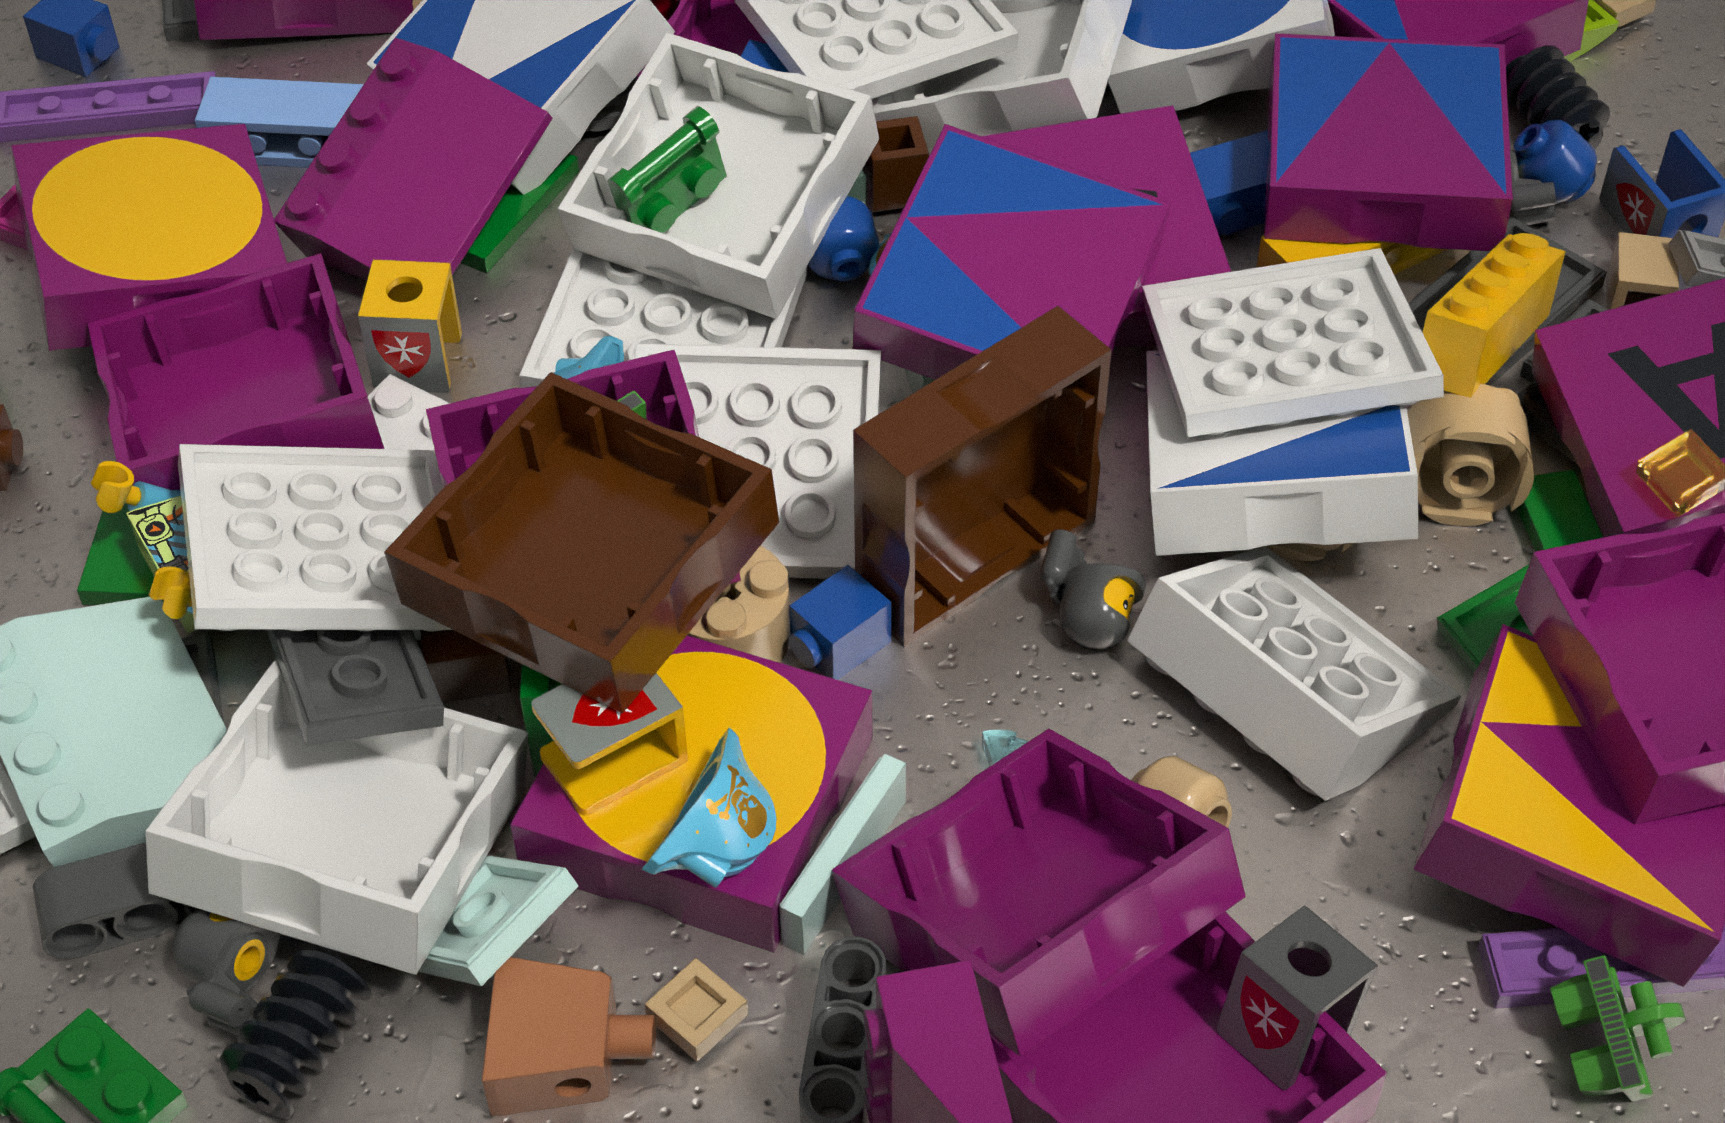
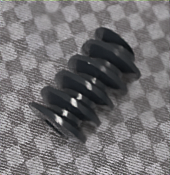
M1544 45L1532 50L1528 54L1517 57L1506 66L1507 98L1518 109L1521 117L1529 122V125L1542 124L1549 120H1563L1571 125L1594 149L1597 148L1603 137V129L1610 117L1609 107L1603 101L1598 100L1596 91L1587 86L1586 79L1578 72H1575V66L1567 59H1564V54L1555 45Z
M302 950L294 953L287 965L288 973L278 975L270 988L272 996L261 998L254 1010L255 1019L243 1023L237 1033L238 1043L227 1045L220 1056L221 1067L233 1089L259 1109L281 1119L289 1120L295 1111L291 1102L282 1094L283 1091L287 1090L297 1095L306 1096L312 1087L308 1078L299 1070L302 1066L315 1072H323L328 1064L326 1056L316 1047L317 1043L329 1048L339 1049L345 1040L342 1032L332 1023L333 1020L345 1025L355 1026L360 1019L361 1014L358 1008L349 998L352 997L363 1001L373 999L370 988L353 969L336 957L319 951Z

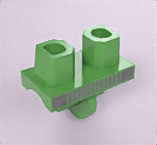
M1603 955L1584 960L1586 974L1572 977L1550 988L1561 1025L1566 1030L1601 1021L1608 1044L1570 1054L1580 1091L1585 1096L1612 1095L1624 1092L1632 1102L1653 1097L1654 1094L1636 1037L1645 1036L1652 1059L1672 1055L1673 1050L1667 1030L1685 1022L1686 1018L1682 1005L1679 1003L1658 1004L1652 982L1645 981L1630 986L1636 1010L1628 1012L1616 969L1609 966L1607 957Z

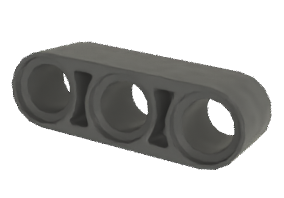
M146 842L57 866L45 871L37 877L33 884L42 948L47 955L57 959L85 957L177 931L181 922L198 909L149 894Z
M854 936L837 940L825 950L821 960L799 1087L800 1123H868L864 1089L869 1087L866 1074L864 1050H868L869 1047L864 1024V1010L876 1008V977L886 975L885 955L881 948L869 939ZM849 979H859L867 982L859 987H849L841 984ZM837 1042H850L858 1046L850 1051H837L830 1048L831 1045ZM833 1106L844 1108L848 1111L847 1114L839 1118H827L818 1114L820 1110Z

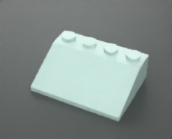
M150 597L19 617L0 625V756L40 847L54 868L145 843L146 829L193 767L205 759L218 746L227 732V728L172 619L162 610V600L155 601Z

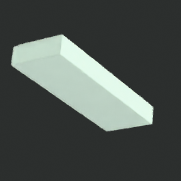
M884 754L883 757L877 760L780 903L781 939L784 946L803 955L806 953L841 900L831 870L883 837L905 804V762L887 754Z

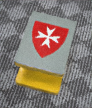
M373 260L358 314L373 387L376 388L391 374L426 392L447 393L450 389L451 380L444 343H459L462 337L450 263Z
M657 673L623 714L564 684L535 698L531 703L534 715L554 740L540 749L541 760L581 815H590L688 762L683 706Z

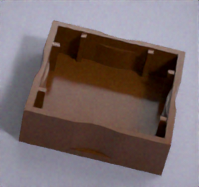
M1056 306L853 429L855 571L891 601V635L903 647L974 602L980 595L1003 578L1043 557L1046 553L1052 531L1066 530L1076 535L1095 523L1101 465L1098 455V441L1106 413L1112 349L1059 306Z
M550 372L497 429L484 452L475 463L458 478L447 484L384 551L402 605L623 714L779 524L772 469L693 434L667 429L654 424L635 413L627 405Z

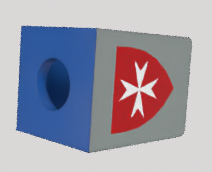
M1679 129L1670 132L1656 183L1625 146L1613 148L1599 200L1625 233L1673 238L1679 227L1686 221L1693 229L1691 232L1719 238L1725 220V179L1689 137Z

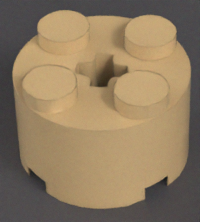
M1480 384L1472 398L1444 391V397L1421 400L1411 406L1407 414L1418 473V503L1422 506L1423 514L1436 522L1446 525L1477 526L1493 521L1492 513L1509 505L1512 512L1526 500L1533 486L1534 471L1527 419L1520 406V399L1515 392L1506 388H1496Z
M760 546L740 570L741 581L731 583L724 589L688 633V636L781 663L788 651L790 636L788 572L786 567L772 552Z

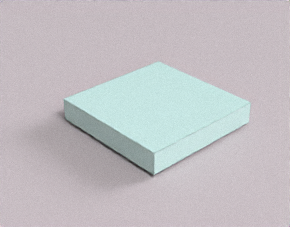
M487 856L418 972L483 986L577 889L578 884L565 867Z

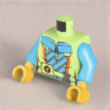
M115 461L100 463L91 481L92 487L99 490L95 500L99 508L107 513H116L123 508L124 504L128 505L130 512L126 514L144 560L154 575L149 597L155 601L164 600L162 605L163 612L171 619H178L186 634L197 630L194 628L181 490H170L141 481L133 485L134 475L127 466Z

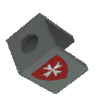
M1304 905L1241 952L1216 1030L1224 1040L1282 1090H1287L1296 1082L1321 1014L1326 1011L1351 1035L1378 965Z

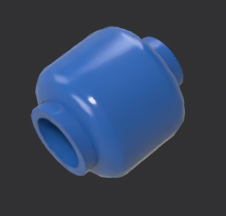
M1549 120L1542 124H1532L1525 128L1515 140L1514 149L1519 178L1540 180L1542 183L1553 182L1556 204L1562 202L1570 203L1579 199L1594 183L1597 165L1596 151L1565 121Z
M847 196L832 219L822 241L808 263L818 276L829 280L850 281L858 278L869 269V261L880 244L871 211L862 201Z

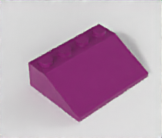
M394 38L274 218L275 224L306 257L321 253L325 265L364 280H368L373 260L450 263L453 275L553 118L544 109L446 55L421 45Z
M971 960L877 976L876 1008L864 1010V1024L869 1047L868 1050H864L866 1074L869 1087H866L864 1092L869 1123H1013Z

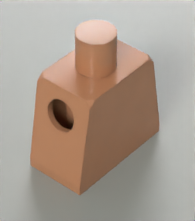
M510 957L494 973L482 1083L490 1116H503L605 1100L610 1094L613 1059H654L656 1046L655 1015H616L612 977L604 972Z

